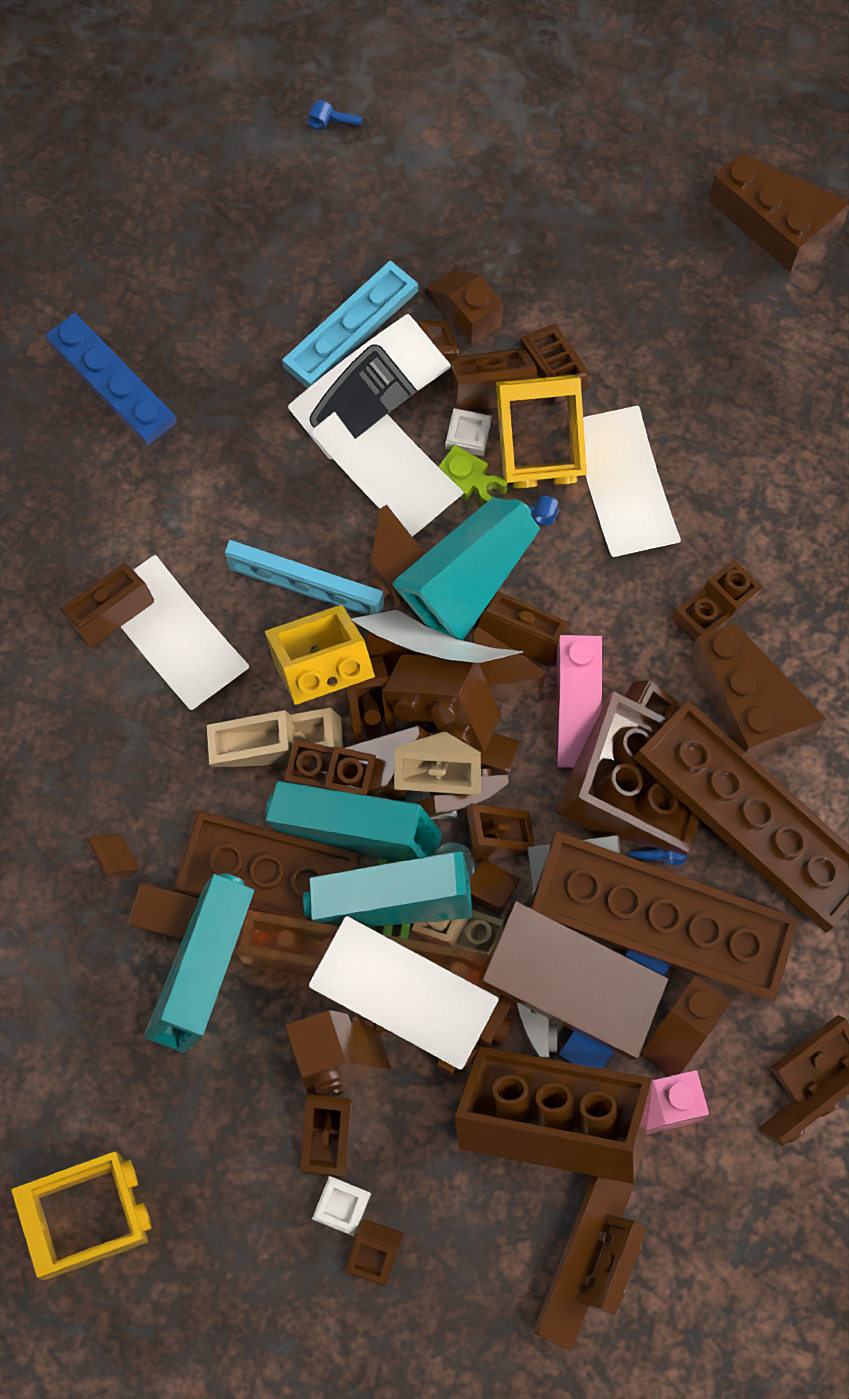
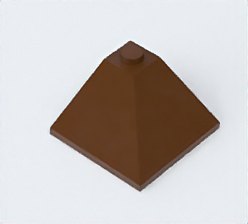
M613 691L609 695L569 776L557 814L596 833L608 836L618 835L619 839L687 855L691 849L699 817L634 759V756L669 719Z

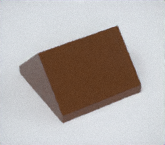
M525 348L448 357V362L451 365L449 371L456 409L475 411L498 408L496 382L537 378L536 365ZM534 399L510 401V406L534 403Z

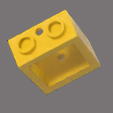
M567 375L496 382L503 478L506 482H513L514 488H529L537 486V480L553 478V484H570L577 482V476L587 475L580 377ZM566 396L571 461L515 467L510 401Z
M342 604L264 631L275 666L295 705L375 677L365 641ZM331 677H335V678H336V682H335V683H333V684H328V683H327V681H328L329 678H331Z
M115 1151L11 1189L37 1278L45 1281L148 1243L145 1231L152 1229V1225L144 1202L136 1204L132 1187L138 1185V1180L130 1159L123 1161L122 1156ZM112 1172L131 1233L58 1260L40 1198Z

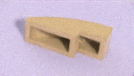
M331 707L293 715L283 710L207 725L209 765L212 767L288 764L294 739L333 748L334 746L344 748L341 717Z

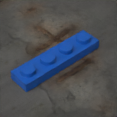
M73 313L45 335L47 343L146 446L177 423L175 414L76 313Z

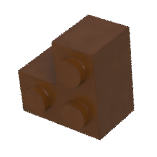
M401 654L383 690L397 719L434 722L439 733L447 732L479 752H485L501 717L479 663L447 660L432 655Z

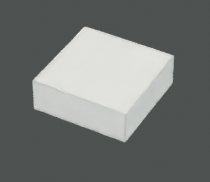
M454 408L445 449L451 450L454 445H457L472 455L484 457L492 416Z
M329 1176L312 1220L354 1237L371 1193Z

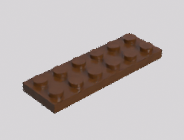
M687 700L634 756V759L819 928L827 933L849 909V845L696 706Z
M558 831L553 835L530 905L531 909L582 935L768 1002L776 1001L799 919Z

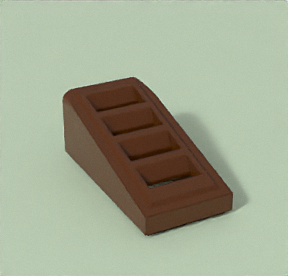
M556 323L520 338V342L536 365L540 378L556 377L570 371L572 375L580 377L581 393L589 390L591 376ZM550 337L554 341L539 348L535 345V343ZM558 348L559 353L547 358L543 357V354ZM562 360L565 361V364L553 369L550 367L554 363ZM557 396L551 397V399L556 404L567 399V397Z

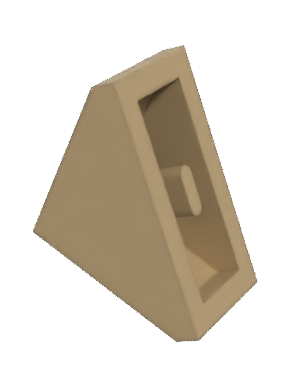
M441 732L397 746L394 749V788L397 790L480 795L481 752L447 732Z

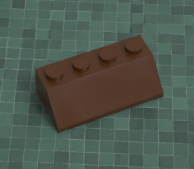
M479 1046L455 1115L459 1149L634 1184L644 1149L653 1078Z

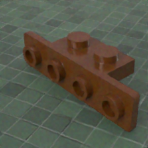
M839 1015L835 1016L771 1066L772 1071L792 1102L760 1126V1130L765 1137L780 1146L799 1139L804 1134L806 1127L820 1116L833 1112L839 1106V1101L849 1094V1023L846 1018Z
M592 1176L535 1325V1335L562 1348L571 1350L576 1342L588 1307L611 1315L616 1314L618 1306L624 1298L628 1279L635 1260L641 1252L642 1242L648 1228L634 1220L622 1218L634 1184Z

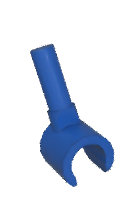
M319 100L312 105L308 114L307 124L316 130H324L329 120L361 126L362 117L340 113L333 110L328 102Z
M541 496L536 507L528 506L531 510V517L541 526L551 525L559 511L557 500L549 496Z
M662 849L628 851L629 857L638 861L657 860L669 865L681 866L687 860V855Z

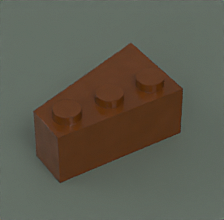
M740 153L715 174L708 200L790 273L843 227L849 210L848 200L743 153Z
M736 623L696 638L691 656L728 736L752 758L817 734L826 718Z
M328 1010L285 1025L307 1094L336 1097L344 1093L342 1086L392 1070L381 1036L375 1031L376 1023L371 1020L364 1023L362 1017L358 1016L352 1018L351 1023L348 1014Z

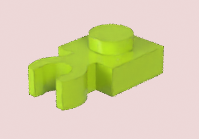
M457 445L452 447L439 465L440 470L463 491V495L460 498L465 501L473 492L478 495L480 503L484 505L493 498V496L487 493L488 490L497 489L504 494L507 491L508 483L505 479L497 475L486 476L488 464Z

